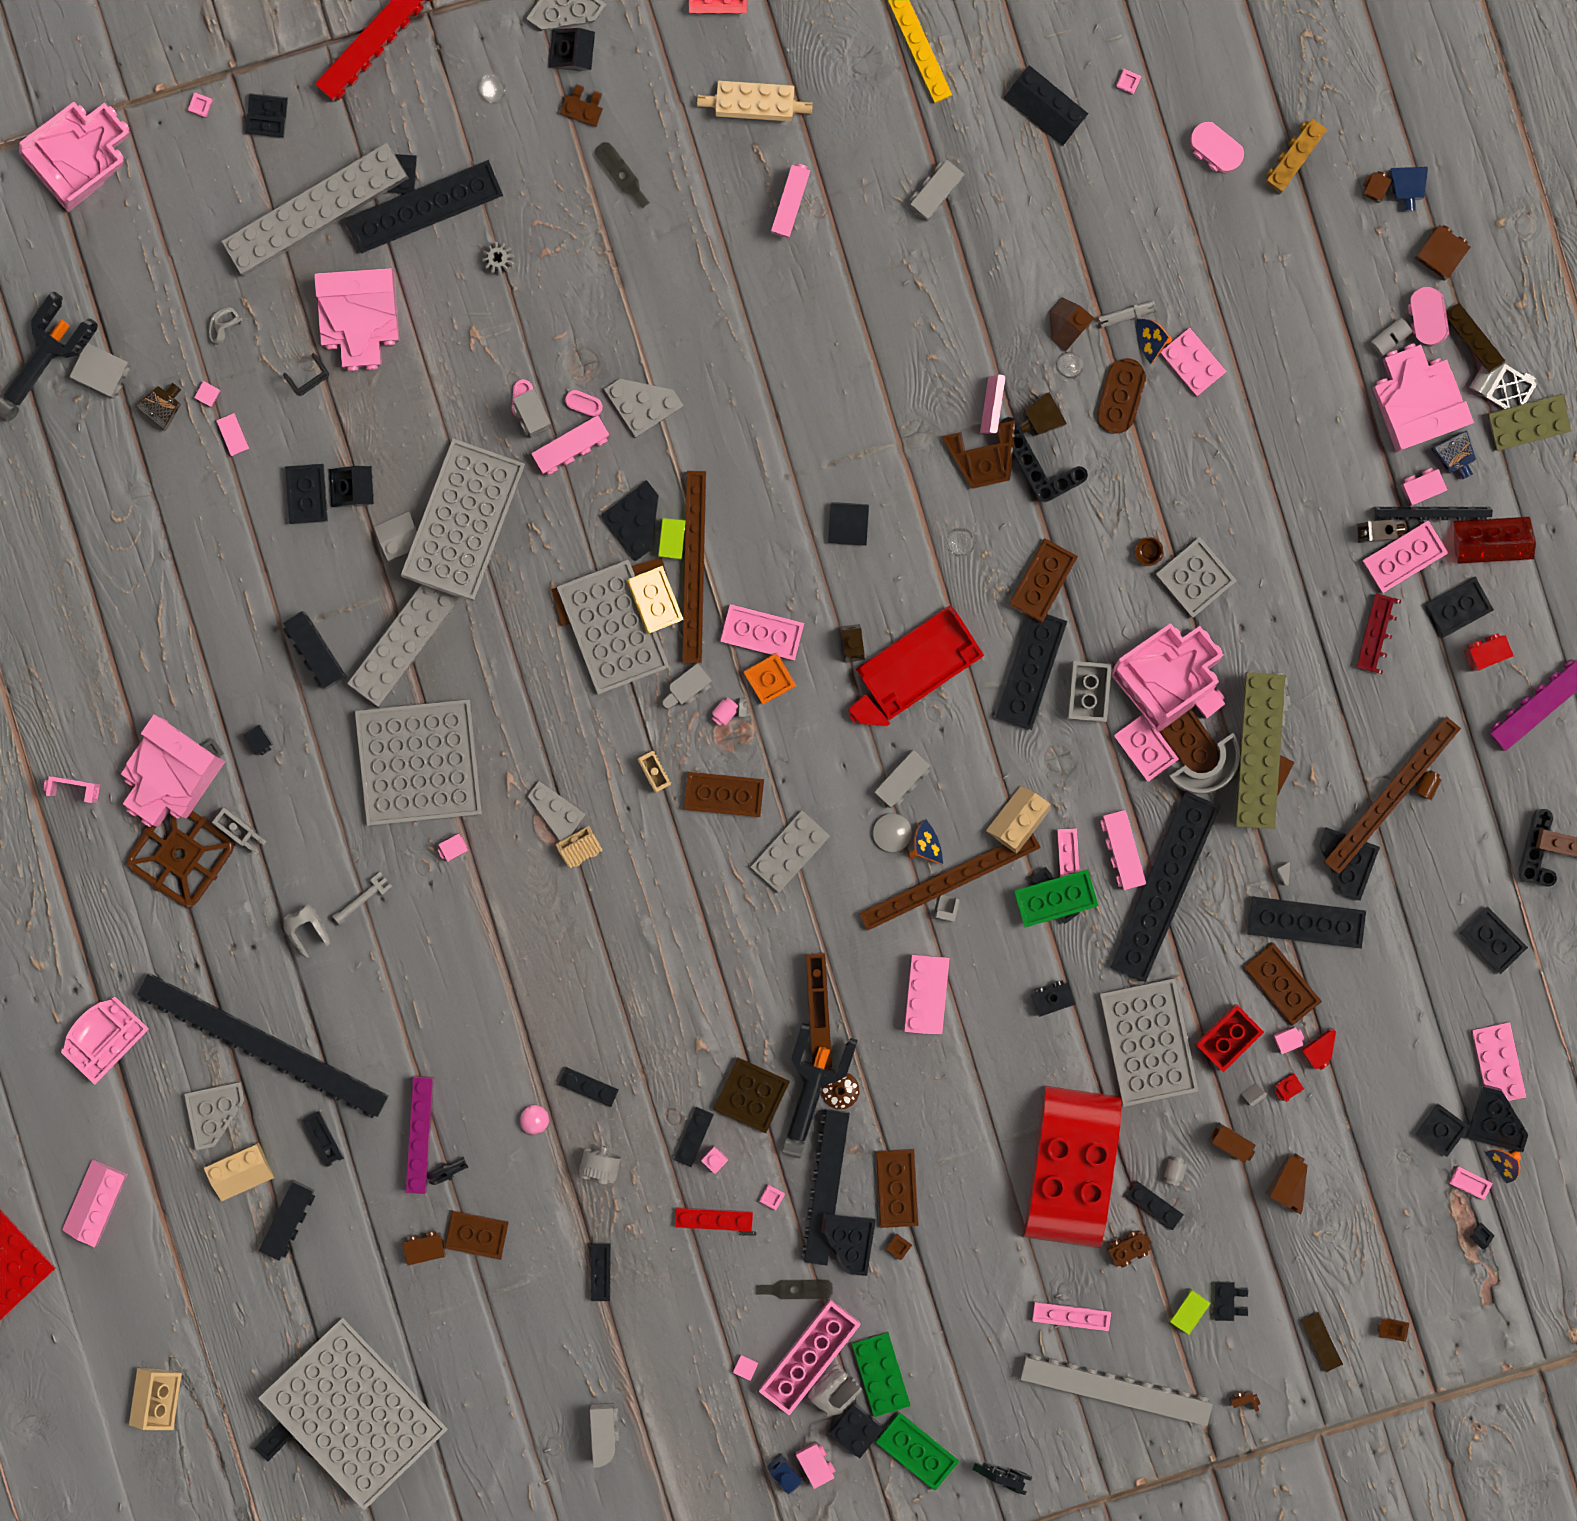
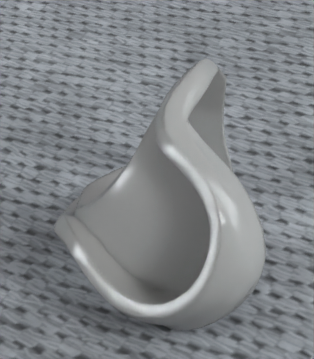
M231 307L217 311L209 323L210 340L216 344L223 343L225 340L224 328L237 323L241 325L243 318ZM230 312L233 313L234 319L227 323H218V319L221 316Z

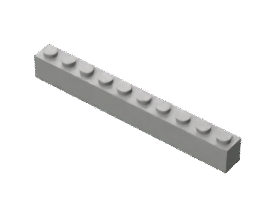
M1030 1353V1356L1025 1355L1020 1379L1023 1381L1204 1426L1208 1425L1213 1405L1211 1401H1208L1209 1397L1198 1395L1196 1398L1190 1396V1393L1179 1390V1393L1171 1391L1172 1388L1166 1386L1156 1388L1150 1382L1142 1381L1140 1384L1134 1382L1135 1379L1123 1376V1379L1115 1378L1116 1374L1105 1372L1103 1375L1097 1373V1370L1086 1367V1370L1079 1369L1077 1364L1067 1363V1365H1063L1057 1359L1049 1358L1047 1361L1041 1359L1042 1356Z

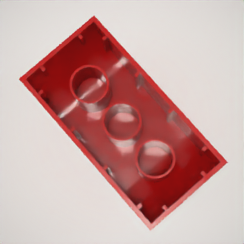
M1045 1086L1023 1237L1094 1248L1101 1247L1107 1223L1122 1111L1121 1096Z

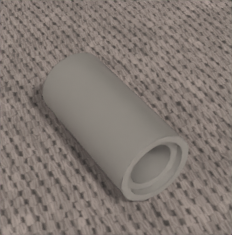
M1399 318L1370 342L1377 353L1383 356L1412 333V329L1403 318Z

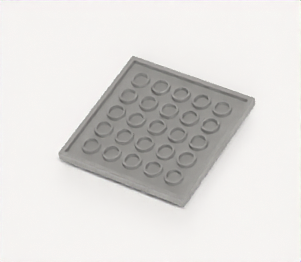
M470 699L355 711L367 826L482 814Z

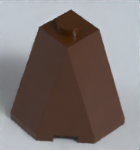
M1062 297L1050 311L1051 339L1067 351L1093 321L1094 317L1080 305Z
M1295 1153L1294 1156L1288 1154L1266 1194L1301 1215L1308 1165L1304 1163L1305 1159Z

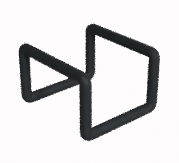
M312 353V357L322 370V373L300 388H297L288 374L283 373L288 384L299 396L304 395L329 377V372L315 353Z

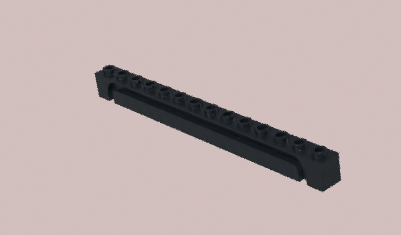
M151 973L147 974L137 994L141 996V1001L147 1004L155 1003L158 1005L157 1009L165 1013L170 1011L176 1014L175 1018L185 1022V1020L192 1022V1027L200 1031L205 1029L210 1032V1036L218 1040L220 1037L227 1040L226 1044L233 1048L237 1046L243 1048V1053L251 1057L254 1055L260 1057V1061L270 1066L272 1063L278 1066L277 1070L284 1074L290 1072L295 1075L294 1079L305 1083V1081L311 1083V1087L317 1091L322 1092V1090L329 1092V1097L337 1101L342 1099L346 1101L347 1106L355 1110L357 1107L364 1110L363 1114L370 1118L380 1115L389 1097L388 1094L165 982Z

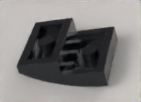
M250 93L245 133L284 138L288 97Z
M831 502L828 543L867 546L869 504Z

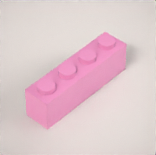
M597 415L531 454L542 473L551 475L558 471L557 467L563 463L567 466L574 462L575 456L579 454L584 456L591 452V447L596 444L599 447L607 443V438L610 435Z
M1126 810L1103 815V820L1100 823L1103 832L1106 831L1108 839H1105L1108 850H1112L1113 857L1110 859L1113 869L1117 868L1118 876H1115L1118 887L1122 886V889L1126 890L1146 884Z

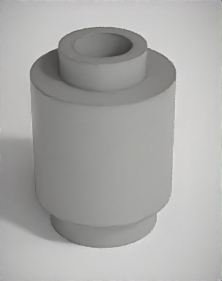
M1174 1156L1173 1160H1168L1164 1174L1166 1183L1179 1186L1180 1182H1183L1187 1164L1184 1163L1185 1159Z

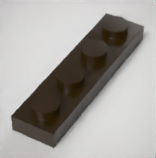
M1460 303L1446 311L1447 321L1489 374L1505 363V359Z

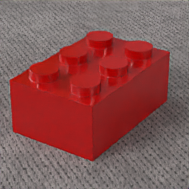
M1234 1004L1195 1045L1224 1073L1264 1031L1237 1004Z

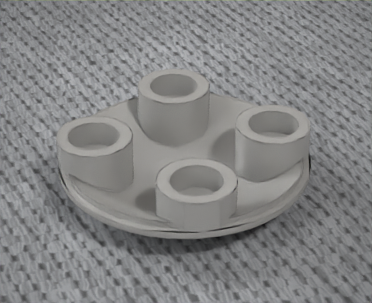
M898 814L882 816L876 822L873 830L874 840L877 845L888 852H897L905 848L910 842L912 835L909 822Z

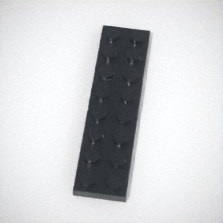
M488 159L346 217L362 254L502 197L503 194Z

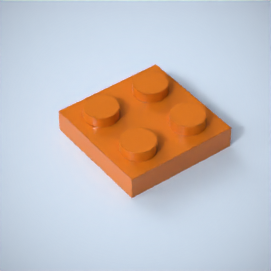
M777 652L744 670L745 676L763 705L796 687L795 681Z

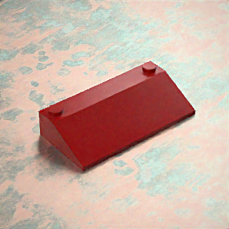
M949 605L855 670L885 715L891 720L978 661L984 654L958 613Z

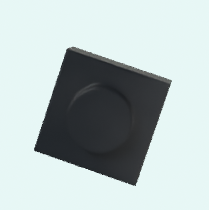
M1479 1223L1469 1237L1484 1250L1489 1246L1495 1235L1482 1223Z

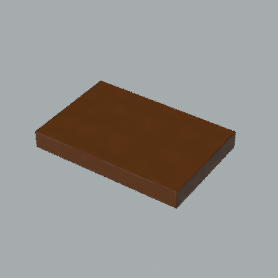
M452 1210L445 1249L501 1260L509 1221Z

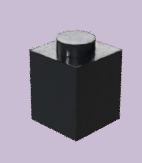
M258 725L243 735L255 755L261 754L263 756L272 750L270 746L273 745V742L262 725Z

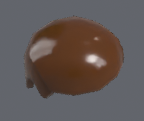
M1145 537L1135 546V558L1142 565H1156L1163 557V545L1154 537Z

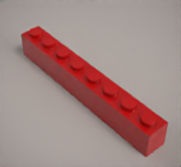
M391 0L315 83L316 86L333 102L336 99L339 101L346 94L345 89L349 85L353 86L359 80L358 75L362 71L366 72L371 67V61L375 57L379 58L384 53V47L396 40L398 37L397 33L401 28L404 30L409 26L412 16L420 14L427 0Z

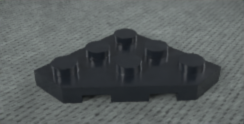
M647 480L602 514V517L636 561L652 550L659 495Z
M1325 827L1319 843L1325 860L1346 834ZM1366 842L1340 874H1337L1330 868L1342 895L1361 901L1380 849L1379 846Z
M1482 1084L1467 1133V1139L1523 1152L1528 1132L1501 1088Z
M824 1213L821 1233L846 1273L867 1276L876 1219Z

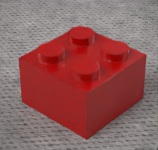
M1495 633L1485 637L1486 641L1483 643L1480 640L1467 645L1468 649H1465L1464 653L1472 671H1479L1514 656L1506 635L1500 636L1499 633Z

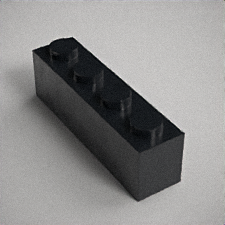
M295 1180L292 1181L259 1249L260 1252L278 1261L282 1257L286 1258L290 1250L288 1244L290 1240H295L299 1232L296 1228L299 1222L303 1223L307 1215L304 1211L307 1205H312L316 1197L313 1195L314 1189Z

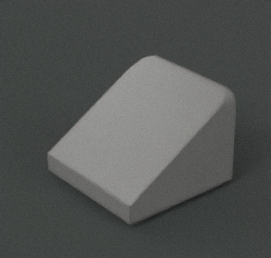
M1286 862L1275 868L1279 879L1285 886L1289 885L1290 862Z
M1257 1083L1242 1093V1096L1250 1106H1254L1267 1095Z

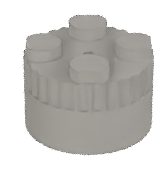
M600 1146V1150L584 1149L579 1177L584 1179L596 1178V1182L601 1184L614 1183L617 1179L621 1157L608 1153V1147Z

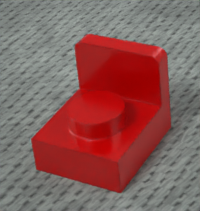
M1295 1073L1290 1074L1274 1085L1276 1087V1090H1274L1279 1100L1283 1099L1285 1102H1288L1290 1098L1304 1090Z

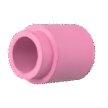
M727 697L726 700L723 699L713 710L712 714L714 716L712 719L720 726L722 724L727 725L737 713L736 710L739 706Z

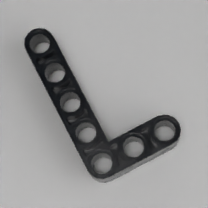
M1006 417L1001 421V423L1006 421H1013L1015 419L1012 417ZM1015 420L1014 439H1021L1023 445L1021 448L1013 446L1012 454L1038 501L1042 503L1049 502L1086 481L1088 473L1082 466H1077L1049 481ZM1023 455L1031 457L1032 462L1030 465L1022 463ZM1077 470L1082 471L1084 474L1083 480H1076L1073 476L1074 472ZM1032 472H1038L1041 475L1039 482L1032 481ZM1060 479L1065 480L1067 483V487L1064 490L1057 487V481ZM1041 489H1048L1050 491L1048 499H1043L1040 496Z

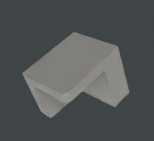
M941 895L935 917L955 922L960 899Z

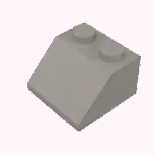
M410 512L374 527L389 562L409 554L418 531Z

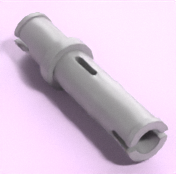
M1154 300L1140 305L1134 304L1133 307L1099 316L1098 318L1101 322V328L1129 319H1140L1143 315L1157 312Z

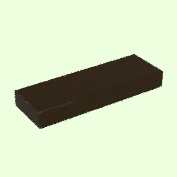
M1319 1312L1301 1319L1324 1371L1328 1372L1343 1365Z

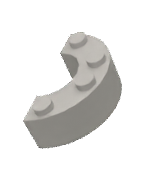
M1234 733L1216 745L1219 751V761L1212 771L1196 773L1185 765L1170 775L1169 779L1180 789L1194 794L1211 793L1225 786L1236 773L1240 761V748Z

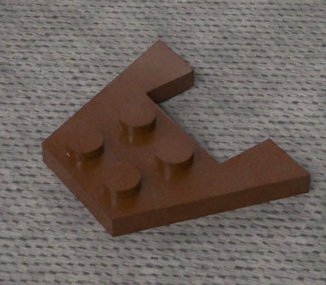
M1015 420L998 424L997 433L1000 443L965 450L961 432L941 436L972 489L1010 480Z

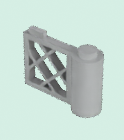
M1504 363L1490 374L1482 365L1469 389L1506 409L1510 407L1508 399L1518 397L1519 405L1526 403L1537 383L1534 382L1535 377L1526 372L1523 375ZM1507 370L1512 373L1513 382L1504 384L1503 375ZM1525 381L1530 384L1527 392L1520 394L1518 383ZM1514 384L1517 395L1508 397L1505 386ZM1502 387L1504 398L1497 400L1492 397L1494 390Z

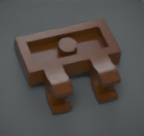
M576 84L573 96H566L560 114L597 127L603 108L598 107L602 93L594 91L591 103L580 100L584 86Z

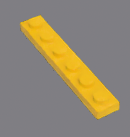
M887 0L934 104L951 97L952 93L910 1Z

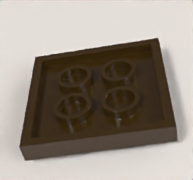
M737 1057L714 1110L763 1133H767L790 1081Z

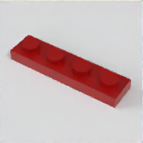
M676 1208L675 1227L752 1232L753 1212Z

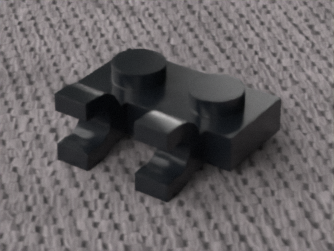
M1215 1281V1321H1234V1315L1248 1316V1307H1234V1296L1248 1297V1288H1235V1282Z

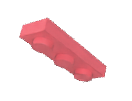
M689 0V13H747V0Z

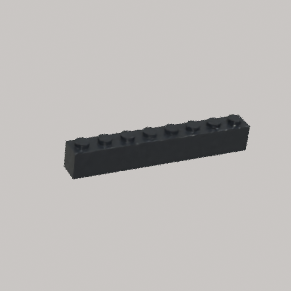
M826 1109V1113H822L821 1124H824L823 1132H819L818 1143H821V1150L816 1152L815 1162H819L818 1170L813 1172L812 1181H816L815 1189H811L810 1200H813L812 1208H808L807 1219H810V1225L805 1227L804 1238H807V1246L802 1247L801 1257H805V1263L828 1265L830 1246L821 1233L824 1213L835 1214L850 1115L846 1111Z

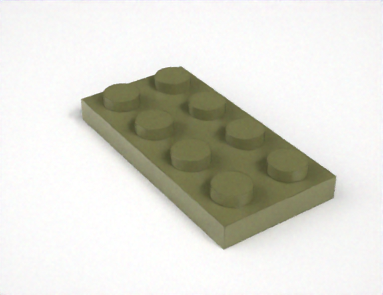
M1563 394L1488 413L1497 451L1571 432Z

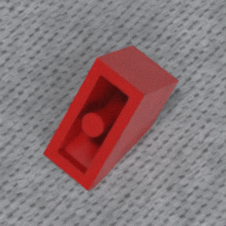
M866 694L848 709L850 712L848 716L854 723L859 722L860 724L879 726L891 724Z
M1333 1028L1301 1049V1052L1315 1070L1318 1068L1322 1070L1330 1064L1328 1061L1332 1059L1336 1031Z

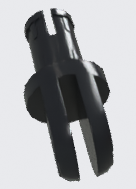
M461 1157L450 1164L442 1163V1166L428 1173L427 1179H431L429 1181L431 1185H437L446 1180H452L454 1174L469 1167L464 1157Z

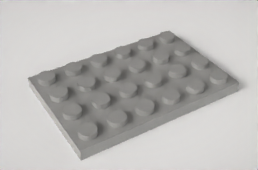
M629 560L557 586L597 694L669 668L656 631L647 634L626 581L635 577Z
M1175 978L1100 994L1123 1107L1199 1091Z

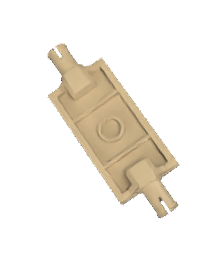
M718 81L717 94L715 96L698 95L697 107H713L716 110L717 117L792 121L795 113L812 114L813 102H797L794 99L795 86Z

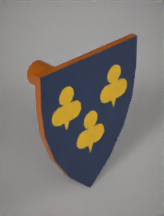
M1137 319L1136 331L1140 348L1148 362L1153 364L1165 344L1172 342V338L1155 321Z
M925 819L916 830L914 839L915 850L910 852V857L914 859L920 856L942 865L943 856L938 837L927 819Z
M1492 1149L1485 1152L1506 1183L1517 1179L1520 1174L1519 1161L1521 1160V1153L1519 1151L1509 1154L1503 1150Z

